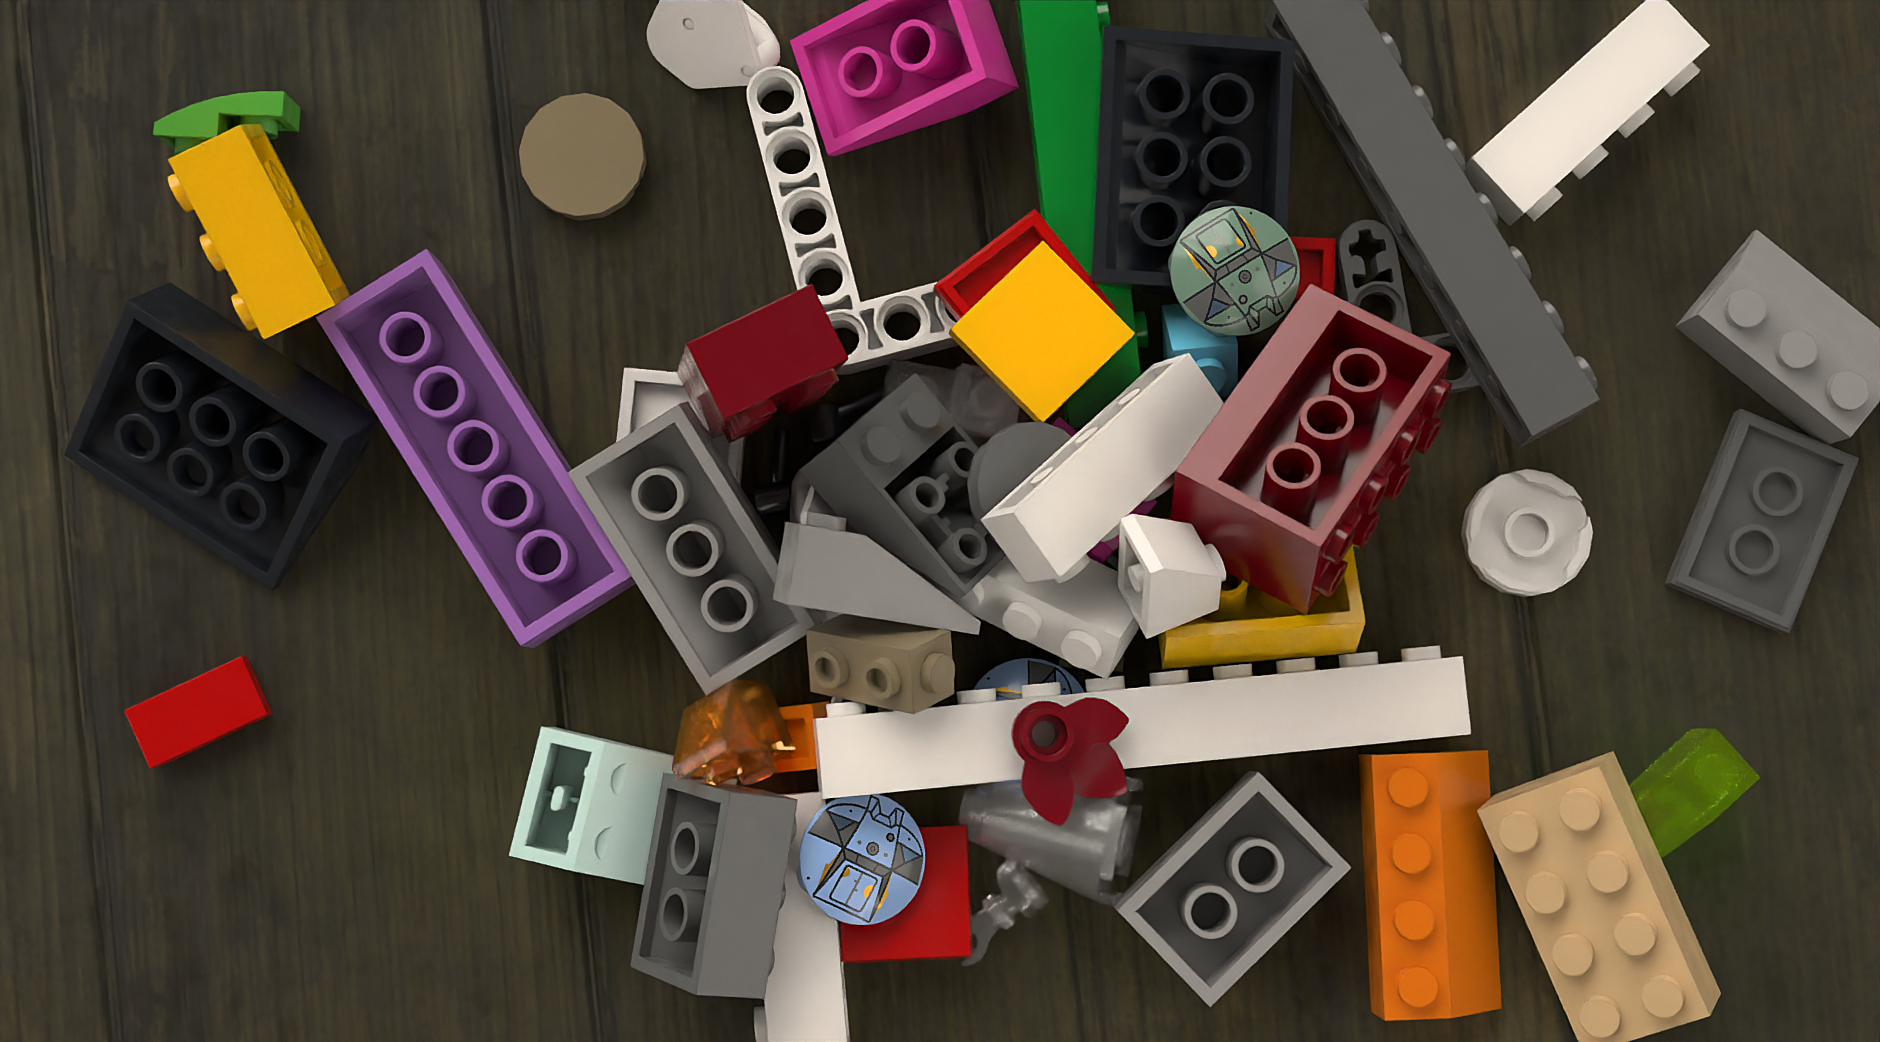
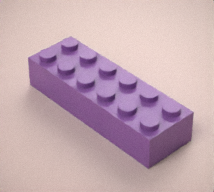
M425 249L316 317L520 646L537 647L636 584L567 472L572 469L446 268L430 251Z

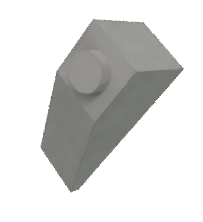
M807 512L805 525L791 522L785 523L773 600L787 605L979 635L981 621L866 535L845 532L847 518Z

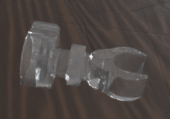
M1012 856L996 871L998 885L1002 892L998 896L990 893L982 900L984 908L975 915H971L972 933L977 938L978 946L972 950L973 958H964L962 960V966L973 965L980 961L986 953L990 938L1001 927L1008 930L1017 922L1014 916L1017 912L1021 911L1025 916L1031 918L1050 901L1040 884Z

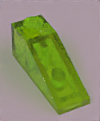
M1692 728L1635 779L1629 787L1658 853L1663 858L1714 821L1757 782L1760 777L1716 728Z

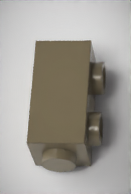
M844 613L806 629L811 692L909 714H915L954 694L955 664L952 659L951 631Z

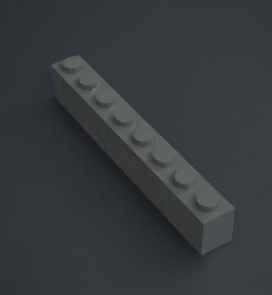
M1271 0L1264 23L1273 38L1295 40L1293 68L1295 75L1384 225L1392 233L1397 247L1517 449L1585 413L1600 400L1595 392L1597 380L1593 370L1581 356L1574 357L1562 337L1564 326L1558 312L1548 301L1541 302L1529 282L1531 271L1526 259L1516 247H1508L1496 227L1498 225V216L1493 204L1484 193H1476L1464 174L1466 165L1461 151L1450 138L1443 139L1432 121L1433 108L1429 98L1420 86H1411L1400 68L1401 55L1397 45L1388 33H1379L1368 14L1370 11L1368 0Z

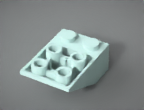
M541 727L509 856L570 871L644 885L663 773L736 785L739 771L562 728Z

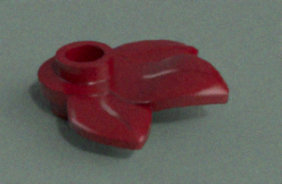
M1085 697L1065 707L1052 701L1033 702L1025 706L1016 715L1011 728V741L1018 756L1024 760L1020 782L1021 790L1026 801L1044 820L1054 825L1062 826L1071 812L1075 794L1081 797L1100 799L1117 797L1126 793L1127 784L1123 765L1117 753L1109 744L1120 735L1129 722V718L1124 712L1107 700ZM1042 721L1049 722L1055 731L1053 741L1045 747L1038 746L1032 737L1034 727Z

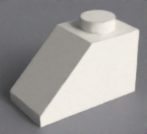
M1131 514L1120 519L1118 588L1146 639L1218 610L1221 582L1226 580L1225 567L1214 545L1211 543L1203 545L1192 524Z

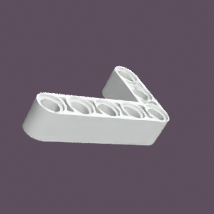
M769 66L759 70L750 79L748 84L747 102L797 290L808 285L809 279L815 271L821 268L836 270L843 278L841 287L829 296L818 295L834 330L837 328H847L855 332L859 337L857 348L852 354L848 355L849 359L836 374H853L958 346L959 344L948 334L950 328L956 322L948 317L945 305L933 292V287L937 282L860 302L803 86L798 76L787 68ZM774 90L786 91L794 97L792 105L786 111L779 114L768 113L760 107L762 99ZM790 149L804 151L810 156L808 166L797 174H786L776 167L778 158ZM813 208L821 211L827 219L824 227L813 235H803L792 228L794 217L804 209ZM898 312L913 314L921 324L919 332L909 340L899 341L891 338L884 329L891 315Z

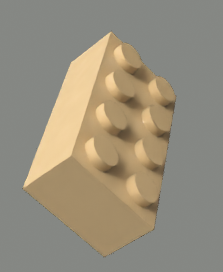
M1614 751L1497 793L1477 810L1578 1042H1628L1711 1015L1721 992Z

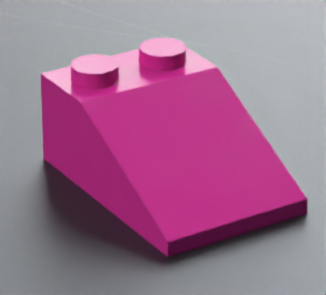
M867 0L790 40L827 154L833 157L966 114L1019 88L989 0Z

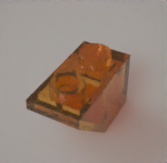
M733 679L683 709L672 763V771L676 780L704 779L706 784L716 785L730 779H740L742 785H748L761 781L778 770L775 762L794 752L796 748L768 682Z

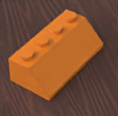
M1488 750L1358 754L1371 1012L1384 1021L1449 1019L1502 1009L1494 852L1477 812L1491 798Z

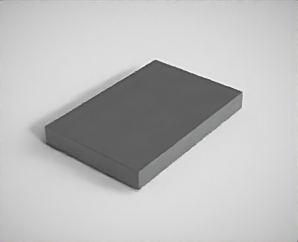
M1744 409L1734 411L1664 584L1780 634L1790 633L1859 458Z

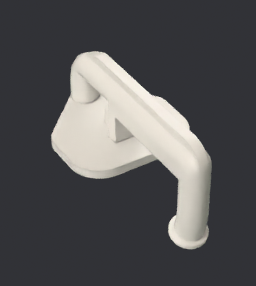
M659 0L647 27V41L654 57L687 86L695 89L748 86L750 79L759 70L769 66H776L780 60V45L776 36L766 21L746 5L743 0Z

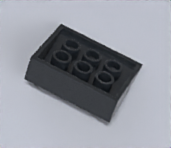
M1103 26L1090 283L1176 297L1171 283L1169 257L1174 250L1178 238L1186 227L1202 214L1217 208L1240 206L1257 210L1276 221L1287 233L1295 40Z
M169 282L127 300L64 455L273 591L280 586L354 473L379 422V418L371 411Z

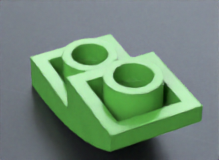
M259 91L221 96L192 104L154 122L153 135L174 150L175 156L243 124H261L268 139L278 138V131L299 132L301 107L284 91Z

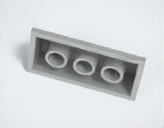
M688 401L676 405L567 472L705 695H708L806 635V629L820 624L822 617L817 609L787 605L773 600L781 551Z

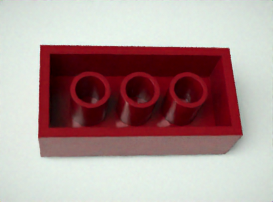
M810 284L686 343L677 374L711 439L724 434L728 443L731 444L762 429L763 425L768 422L767 420L772 417L773 413L778 411L777 408L782 407L785 415L789 416L821 400L820 397L824 396L826 391L839 381L836 372L849 358L813 285Z

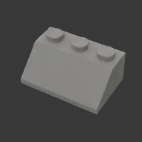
M1757 229L1750 234L1675 326L1809 436L1828 445L1850 438L1880 402V328Z

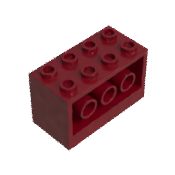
M1310 284L1176 469L1171 520L1192 524L1203 545L1211 543L1217 549L1223 561L1225 571L1307 614L1320 594L1329 598L1339 586L1348 566V562L1343 559L1352 545L1362 549L1369 541L1380 518V514L1375 511L1384 497L1394 501L1399 496L1411 473L1412 467L1407 463L1415 451L1425 455L1434 443L1443 422L1436 416L1443 408L1452 388V383L1444 380L1451 353Z

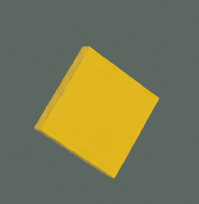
M1042 241L950 328L948 334L1035 422L1041 421L1045 423L1132 339L1135 333Z

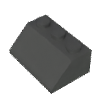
M663 773L630 967L695 995L765 999L768 976L772 972L775 961L773 945L779 910L784 904L786 895L784 879L789 849L797 829L795 813L798 799L762 789Z

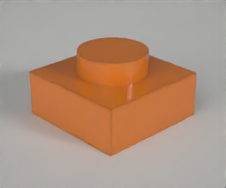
M830 701L767 709L775 773L817 769L813 719L827 718L826 704H830Z

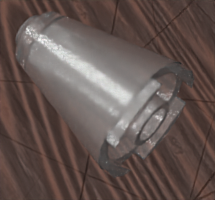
M1125 776L1127 784L1126 793L1117 797L1099 799L1081 797L1075 794L1071 812L1062 826H1057L1044 820L1034 811L1026 801L1021 790V779L979 783L977 789L968 788L961 804L959 822L960 825L968 827V838L971 842L1099 904L1115 907L1120 901L1122 892L1113 891L1111 887L1115 875L1129 876L1142 815V806L1130 803L1131 791H1143V782L1141 778Z

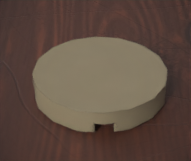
M588 93L561 96L540 108L525 127L519 148L521 173L535 198L553 212L579 221L604 218L624 207L635 194L634 190L639 185L641 177L643 178L647 164L644 139L629 113L608 98Z

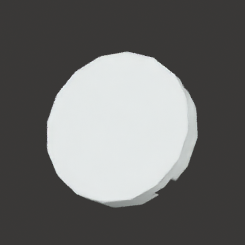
M1525 469L1500 475L1480 488L1465 510L1461 537L1466 559L1480 579L1502 593L1528 597L1552 592L1575 578L1589 557L1593 534L1590 517L1586 516L1585 508L1580 502L1582 499L1575 489L1551 473Z

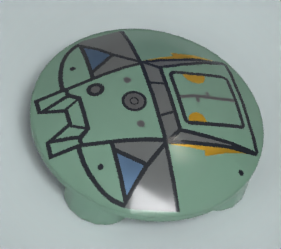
M1228 206L1202 214L1182 232L1169 257L1171 283L1178 302L1195 322L1217 337L1250 335L1270 327L1289 309L1299 286V260L1290 237L1272 218L1251 208Z

